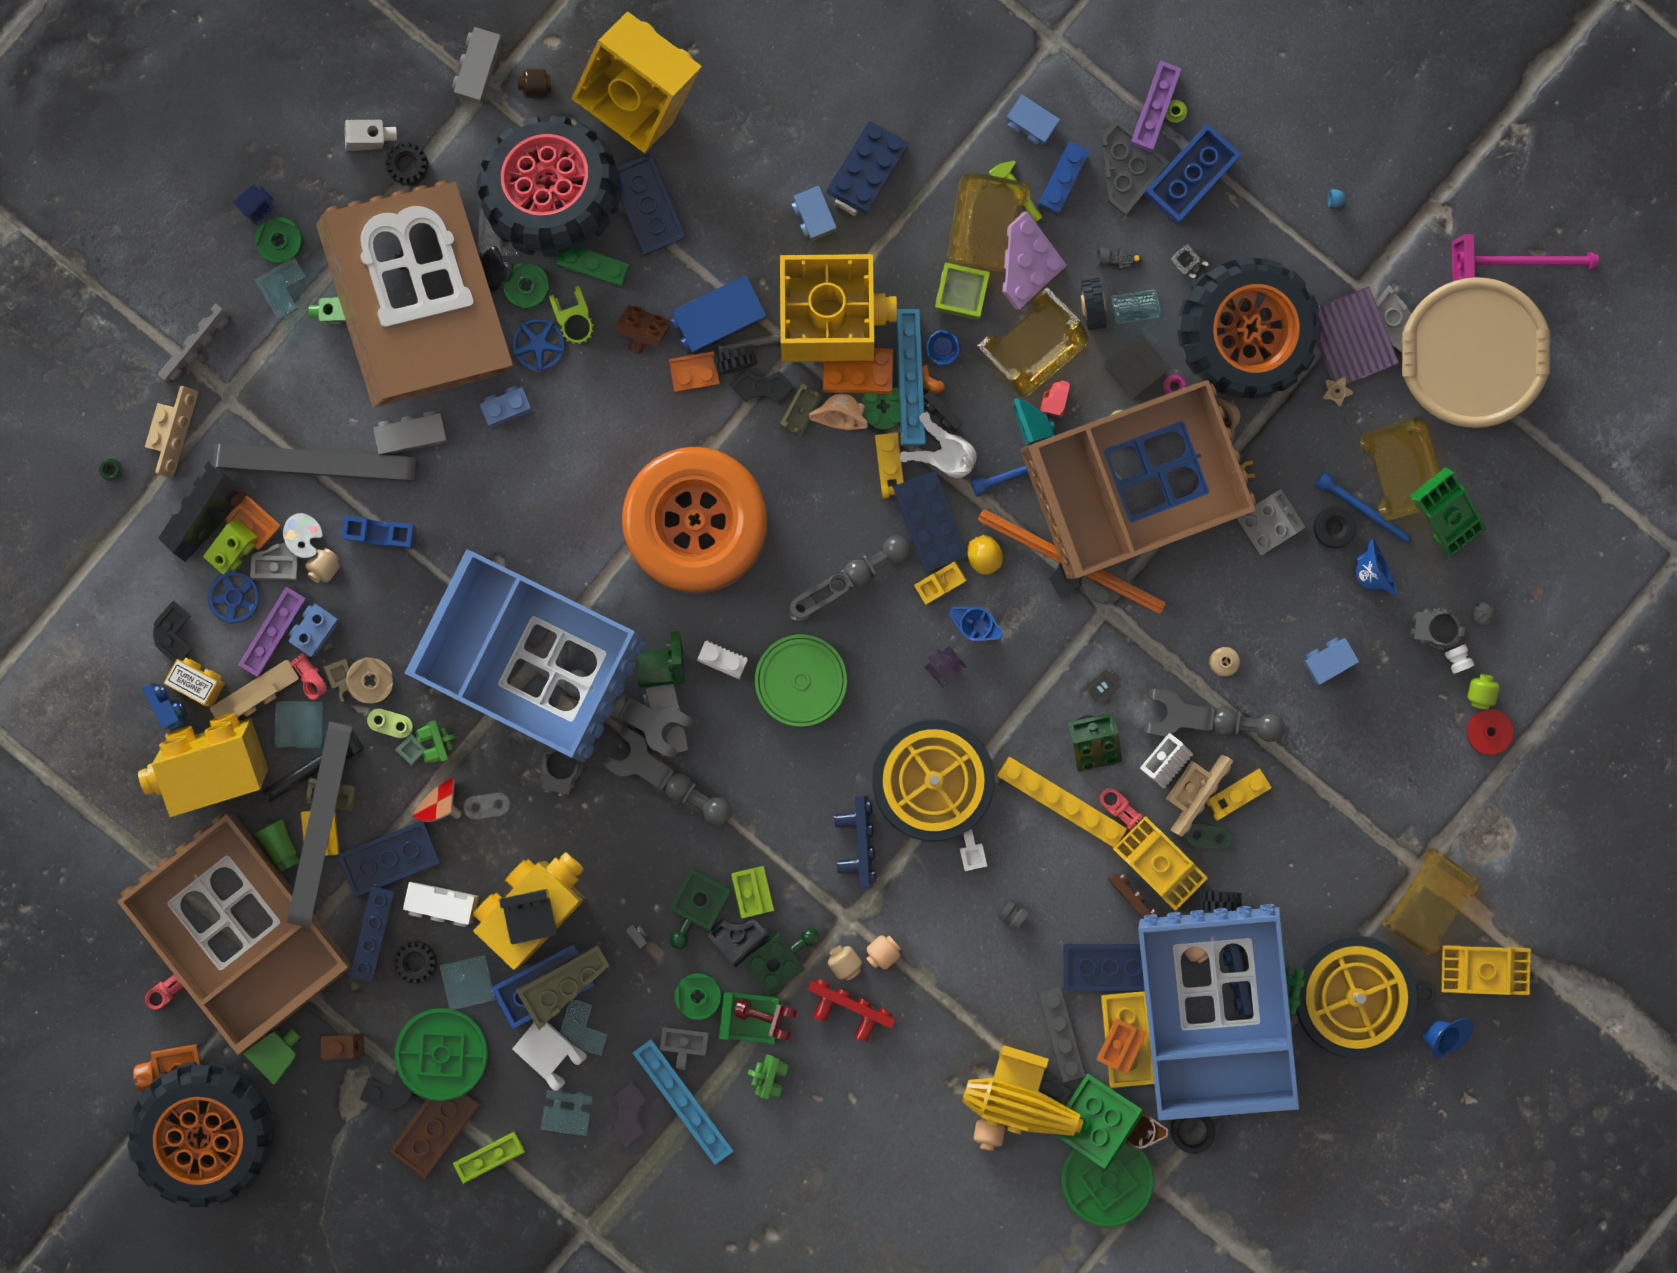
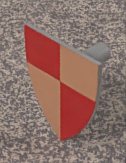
M452 777L434 788L418 805L412 816L422 822L437 821L448 815L458 819L461 816V811L453 806L455 778Z

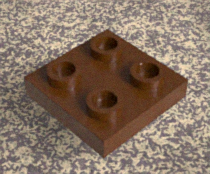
M628 305L616 325L615 332L632 338L629 345L630 351L633 352L637 346L635 353H642L644 344L658 348L669 330L671 321L661 315L646 312L641 307Z

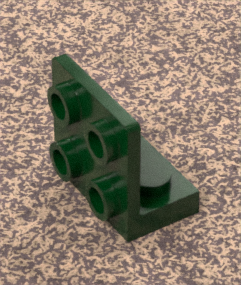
M680 631L671 632V641L667 642V649L643 651L640 655H637L639 688L685 683L683 646Z
M1113 713L1068 723L1078 772L1122 762L1119 733Z

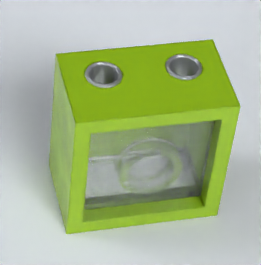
M945 262L934 311L979 321L990 272Z

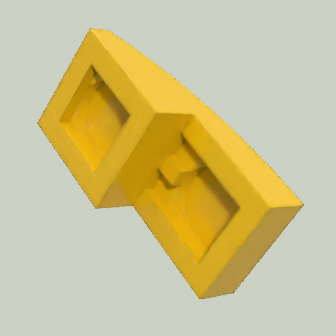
M954 561L914 586L926 605L963 584L967 579L957 562Z

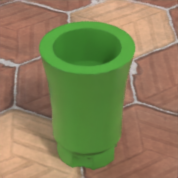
M283 819L254 833L280 872L300 862Z

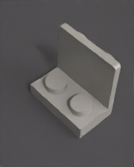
M1282 489L1254 505L1256 511L1237 518L1260 555L1265 554L1305 528V525Z

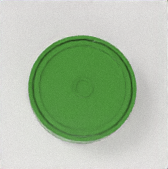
M791 635L776 641L764 652L756 668L755 688L760 703L773 718L790 726L807 727L825 721L839 708L846 693L847 674L840 655L829 643L811 635Z

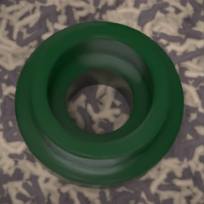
M113 458L104 460L99 467L101 477L107 481L118 480L123 472L121 463ZM110 466L115 467V472L113 474L108 473V468Z

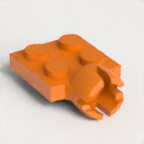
M198 1044L151 1052V1061L137 1064L133 1070V1077L138 1082L135 1083L137 1090L140 1092L145 1091L153 1080L165 1071L170 1072L177 1069L178 1065L192 1062L202 1065Z

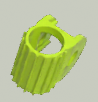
M578 285L575 286L576 291L574 292L579 304L577 306L562 311L558 298H555L554 295L549 296L557 321L562 326L560 331H563V337H566L567 341H572L573 344H581L583 341L587 342L588 338H592V332H595L593 330L595 324L592 323L593 319L589 318V309L582 290ZM581 315L588 320L590 330L584 339L575 340L567 334L566 323L570 317Z

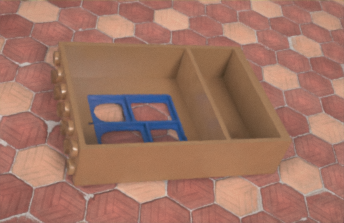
M1209 380L1192 384L1020 449L1067 579L1082 577L1256 511L1254 507L1256 505L1255 497L1252 492L1249 493L1247 488V475L1244 470L1241 471L1238 463L1240 462L1239 453L1236 449H1233L1230 441L1233 439L1231 431L1228 427H1225L1223 418H1225L1224 411L1220 405H1217L1215 399L1217 396L1216 389L1212 383H1209ZM1171 431L1180 434L1185 441L1184 453L1173 461L1157 467L1151 466L1144 448V441ZM1128 446H1133L1142 470L1138 474L1120 480L1116 477L1110 460V454ZM1181 467L1190 468L1198 477L1197 488L1193 493L1177 499L1173 495L1167 474ZM1157 478L1165 498V503L1137 515H1131L1123 496V490L1148 479Z

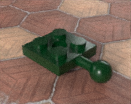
M690 868L669 908L685 917L679 931L672 933L670 936L671 946L675 949L686 947L688 943L687 934L693 922L710 931L732 889ZM704 893L707 897L706 904L703 906L696 905L694 902L695 894Z
M807 928L802 932L801 939L788 946L779 932L765 940L743 963L766 995L769 996L805 970L795 954L806 945H816L819 942L820 935L816 929ZM770 959L779 960V965L776 969L767 968V962Z

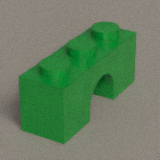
M572 247L561 250L562 256H558L556 262L558 268L578 275L584 274L594 277L602 283L620 289L624 288L630 270L628 263L583 248L574 252Z

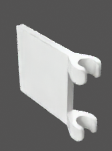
M548 1022L540 1030L533 1023L512 1049L537 1071L554 1091H558L565 1084V1080L562 1077L553 1073L564 1058L568 1055L574 1064L579 1065L587 1057L585 1052L572 1045Z

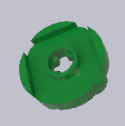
M282 217L273 218L261 224L257 230L255 241L258 251L271 263H290L302 248V234L289 219ZM283 235L285 242L277 247L273 239Z
M518 263L514 265L512 275L503 283L507 299L513 305L522 309L539 306L546 299L550 290L549 280L544 270L538 265L531 263ZM523 280L532 282L530 291H522L520 289Z
M892 386V394L887 395L864 394L861 403L865 405L862 417L867 420L869 425L878 430H889L898 425L900 422L898 388ZM881 401H885L886 404L890 405V408L886 409V413H882L881 409H877V405H880Z
M703 973L690 974L682 979L677 986L675 1002L678 1009L685 1016L694 1020H702L708 1018L717 1010L721 1002V990L712 977ZM696 990H700V993L705 995V998L701 999V1003H696V999L691 997L692 994H695Z

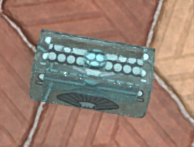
M1156 289L1111 296L1116 324L1160 317V304Z

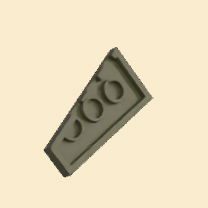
M596 944L516 989V992L540 1030L570 1000L572 1001L585 986H588L609 966V962L599 945Z

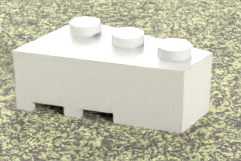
M409 882L403 909L408 910V915L422 917V914L431 916V920L444 922L446 919L454 921V925L467 927V925L474 922L475 916L473 913L477 908L479 896Z

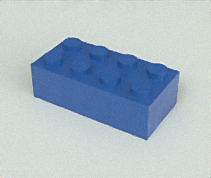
M1207 123L1146 189L1143 196L1177 226L1240 158L1241 153Z
M576 943L491 987L512 1029L532 1019L516 989L580 954ZM595 980L588 986H585L578 994L597 984Z

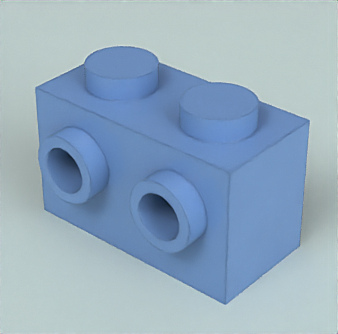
M1022 94L1006 117V122L1009 123L1007 126L1016 133L1023 132L1027 135V140L1037 146L1038 144L1045 145L1060 121L1059 118Z
M819 186L793 196L794 203L791 204L796 217L801 216L803 224L800 227L804 236L810 237L811 242L837 231Z
M513 386L506 389V394L497 397L494 394L483 399L484 403H481L480 407L490 428L533 412L523 387Z
M314 604L313 607L309 605L302 615L304 619L301 624H296L289 633V636H291L289 642L313 658L340 622V619L318 604Z
M1336 637L1325 643L1327 648L1319 652L1317 648L1306 654L1307 659L1303 661V664L1316 686L1359 662L1346 638L1339 640Z

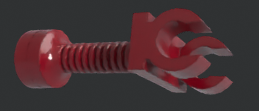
M740 1000L735 1007L734 1014L736 1018L743 1020L752 1017L771 1023L769 1036L789 1041L791 1032L780 1028L784 1016L796 1018L798 1010L777 1004L775 1014L772 1015L752 1008L750 1002Z

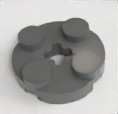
M1120 563L1102 569L1128 583L1126 571ZM1082 576V589L1092 601L1107 604L1115 602L1122 596L1103 585L1100 586L1094 580Z

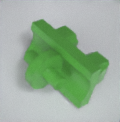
M435 720L428 722L426 726L417 730L416 736L419 743L427 740L431 741L433 748L422 752L425 763L438 762L440 764L448 760L443 743L447 751L452 750L451 741L456 739V735H449L445 727L440 729L441 738Z
M766 1054L764 1063L757 1062L756 1069H748L747 1073L753 1076L751 1085L757 1086L755 1094L764 1099L780 1097L782 1085L773 1083L775 1074L785 1076L788 1069L787 1064L769 1054Z

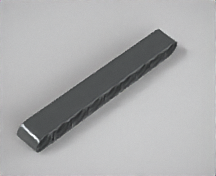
M214 444L212 464L219 469L415 482L417 458Z
M329 721L287 919L289 924L310 927L352 729L350 725Z

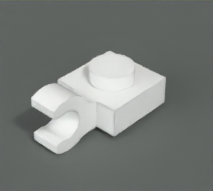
M970 829L963 833L966 847L959 848L964 871L987 866L982 843L975 845L973 832Z

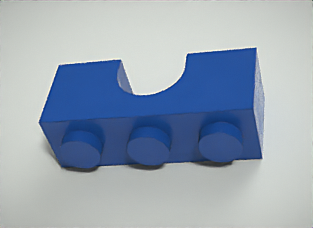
M1070 141L1068 142L1037 207L1058 217L1088 157L1089 150Z
M344 515L341 538L347 541L413 549L416 526L413 524L382 522Z

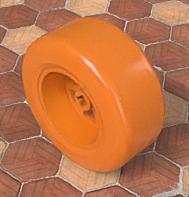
M685 447L658 456L637 474L624 500L622 528L630 554L650 578L674 591L702 594L714 592L733 584L752 568L765 544L768 515L764 497L758 483L740 462L714 449ZM684 492H689L692 504L682 508L675 501V498ZM705 492L717 499L716 504L710 509L700 505L701 496ZM667 512L678 514L680 516L679 525L667 528L665 526V514ZM724 514L726 517L725 528L719 530L712 527V516ZM699 515L701 524L691 526L690 517ZM681 532H685L691 537L687 549H683L674 543V538ZM708 533L715 539V544L702 550L699 546L698 538L702 534Z

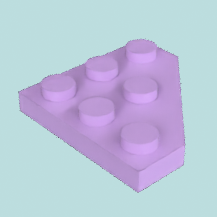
M1023 212L1007 227L1009 240L1008 250L1005 252L1004 269H1006L1005 282H1003L1002 292L1015 309H1021L1067 266L1028 212Z

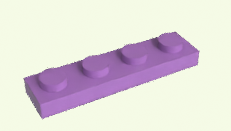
M1160 60L1130 145L1152 152L1181 68Z
M285 587L238 665L257 677L261 675L305 603L306 598Z

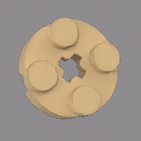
M368 657L360 659L348 670L346 678L348 691L356 700L362 703L380 702L392 690V672L388 665L379 659ZM366 675L369 677L371 675L375 676L373 679L375 684L373 686H365L364 677Z

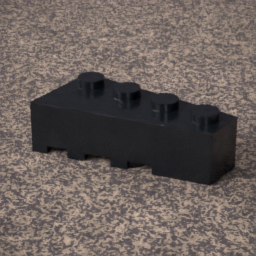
M209 461L204 466L206 471L201 478L197 477L193 483L195 488L190 496H185L182 500L179 513L173 514L158 537L173 554L184 562L195 553L201 544L209 538L212 532L247 495L230 477Z

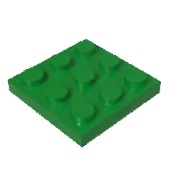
M1087 1073L1066 1107L1079 1113L1080 1119H1083L1080 1133L1075 1132L1074 1136L1054 1135L1108 1170L1145 1111Z

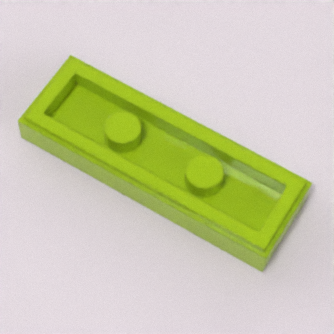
M516 1131L453 1162V1165L464 1184L526 1151Z

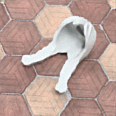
M928 412L922 413L919 420L923 423L926 430L940 441L942 449L935 452L925 450L903 451L899 457L901 462L915 460L930 463L944 474L954 478H962L969 474L972 468H974L973 465L977 459L974 447L961 436L947 433L937 424L932 423Z

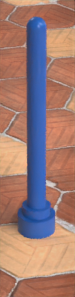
M1025 465L988 479L977 477L970 481L975 496L978 497L984 495L990 487L1027 475L1028 471Z
M1324 471L1314 485L1321 491L1330 490L1402 541L1409 542L1411 540V535L1334 483L1335 480L1332 479L1331 474Z

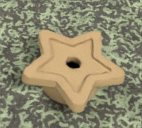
M1345 377L1336 382L1326 380L1328 391L1323 396L1324 399H1332L1338 406H1341L1343 399L1353 394V391L1346 387Z

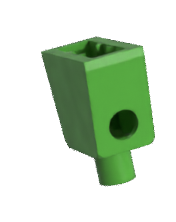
M339 297L320 298L319 305L309 306L310 319H319L320 322L327 325H347Z
M291 1028L284 1036L276 1030L247 1049L243 1054L274 1085L281 1080L299 1055V1052L293 1045L301 1038V1035L294 1028Z

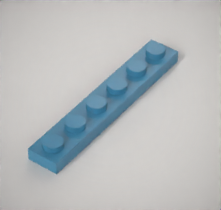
M897 309L896 342L901 446L925 445V427L919 420L921 414L924 413L919 309Z
M650 1039L635 1050L633 1054L714 1165L732 1153L734 1150L654 1041Z

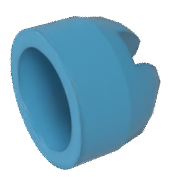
M1331 189L1328 197V207L1338 208L1344 205L1346 201L1345 194L1340 190Z

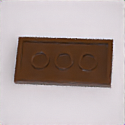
M467 1093L449 1101L426 1099L388 1153L426 1179L481 1103Z

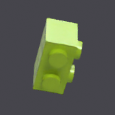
M235 519L225 526L203 558L223 575L229 571L235 572L242 564L241 558L244 555H248L255 547L253 542L258 536L239 519Z

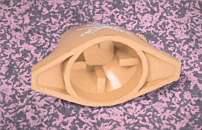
M847 394L831 396L820 408L809 414L810 420L836 429L854 430L868 428L867 420L862 417L865 405L857 403L852 396Z

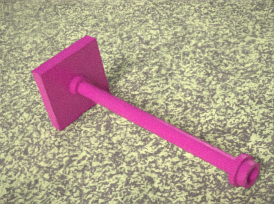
M1464 234L1452 241V282L1465 278H1475V265L1587 266L1588 270H1593L1599 265V256L1593 252H1589L1587 256H1474V234Z

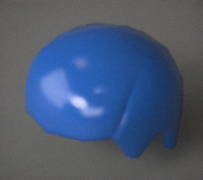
M948 330L936 331L929 337L926 344L928 357L937 365L951 364L958 358L961 352L959 339Z

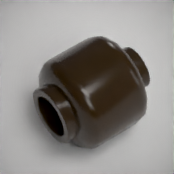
M525 69L523 75L518 76V90H523L525 98H545L547 92H551V76L547 74L545 69Z

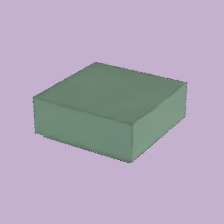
M411 733L395 751L413 766L423 756L422 752L428 750V748L419 743L418 739Z

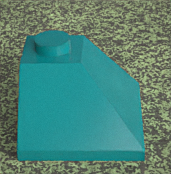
M1020 398L1013 399L1012 407L1026 446L1054 436L1053 432L1056 431L1052 418L1048 419L1044 412Z

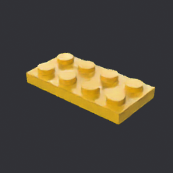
M1145 991L1101 995L1105 1039L1115 1018L1147 1032L1127 1075L1108 1066L1110 1088L1154 1084Z

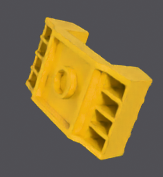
M1146 816L1113 848L1175 911L1208 879Z
M1443 945L1441 992L1530 995L1531 949Z

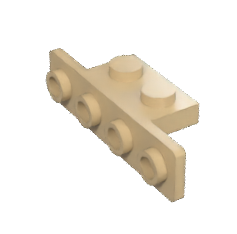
M180 386L174 407L157 403L145 444L146 448L161 452L155 471L156 474L171 479L174 478L198 396V391Z
M285 660L210 707V711L215 718L232 712H236L237 717L243 714L247 717L257 711L255 706L264 702L266 705L276 699L275 694L297 681L299 676L294 668L290 666L289 660Z
M1220 755L1209 772L1195 762H1190L1166 797L1169 802L1182 810V813L1170 829L1172 832L1182 837L1190 830L1193 820L1197 814L1203 811L1209 796L1216 792L1218 783L1230 771L1232 759Z

